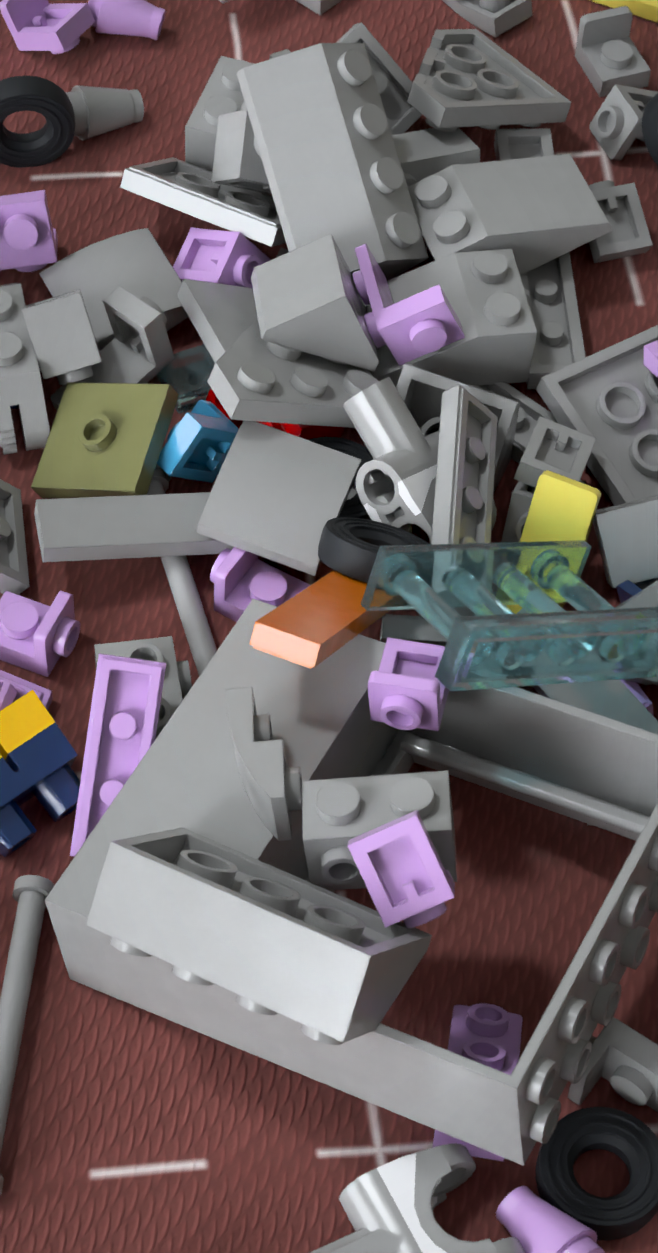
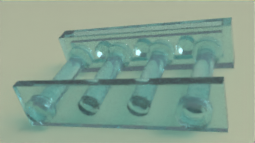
M584 540L392 545L379 547L360 605L367 611L415 609L447 640L435 677L449 691L657 677L658 607L615 609L580 579L591 550V546ZM568 602L577 611H565L557 603ZM506 605H519L527 613L515 614ZM453 607H468L477 616H461Z

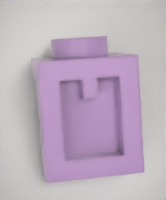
M190 228L173 268L181 281L189 279L252 288L251 275L254 268L270 261V258L240 232Z
M236 547L232 550L229 548L224 549L215 560L210 573V581L214 583V611L235 622L239 620L252 599L278 607L310 586L259 560L258 555Z
M60 590L51 606L5 591L0 599V660L48 677L60 656L68 657L71 654L79 637L80 622L75 620L73 594Z
M418 810L348 841L347 846L385 927L403 920L406 928H413L439 917L447 910L444 902L454 898L455 883L449 870L444 869Z

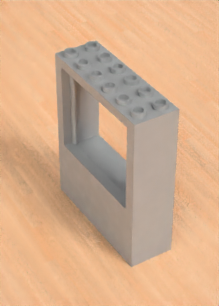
M252 599L45 899L69 978L524 1166L536 1141L545 1144L553 1134L561 1111V1102L558 1099L568 1081L577 1084L583 1076L592 1049V1044L589 1040L598 1023L607 1026L612 1020L621 996V985L619 982L627 967L634 970L639 967L649 944L650 929H648V926L655 913H658V734L458 667H454L439 731L421 728L400 730L384 722L371 721L368 681L371 672L379 670L386 643L358 634L315 668L310 669L254 649L252 645H249L255 621L277 608V606ZM253 687L257 715L270 714L273 740L283 739L287 768L300 767L302 781L406 774L415 762L438 771H448L449 775L636 841L511 1075L381 1023L376 1030L349 1040L342 1045H329L315 1041L300 1031L301 1023L279 1013L276 1015H264L247 1010L235 1001L237 994L216 984L203 986L184 981L172 973V964L154 956L138 957L123 953L110 945L111 936L86 925L110 842L181 827L310 882L303 845L302 810L291 811L292 840L278 841L265 827L245 792L236 762L226 711L224 689Z

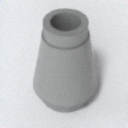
M75 85L71 92H65L74 109V136H78L83 141L143 120L144 104L142 96L137 89L127 90Z

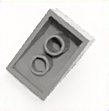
M570 153L451 165L408 187L423 240L434 261L455 252L512 249L521 276L612 231L608 219Z
M512 249L455 252L387 281L394 304L439 284L457 314L465 335L463 339L405 364L468 385L480 384L481 386L493 385V383L528 382L537 330ZM371 305L366 306L367 313L372 312ZM375 345L379 363L375 371L369 370L370 373L378 381L390 377L395 387H397L404 364L398 365L387 345L377 348Z

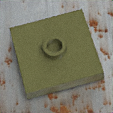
M67 382L31 488L41 498L147 495L179 394L170 384Z

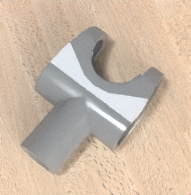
M390 377L360 391L343 405L373 457V460L364 463L358 470L356 491L372 521L385 523L409 532L410 525L415 524L427 533L431 545L439 431L424 437ZM494 499L491 530L495 525L497 513Z
M446 1144L402 1156L361 1175L348 1184L341 1192L339 1201L355 1232L309 1253L526 1252L518 1238L508 1237L492 1242L490 1238L476 1242L459 1240L446 1233L436 1222L433 1214L434 1208L447 1199L446 1193L464 1183L476 1169L475 1162L466 1146Z

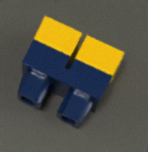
M31 690L0 711V853L4 857L9 856L24 846L37 832L36 828L19 807L34 796L54 822L63 819L77 809L80 781L71 769V766L78 754L34 690Z

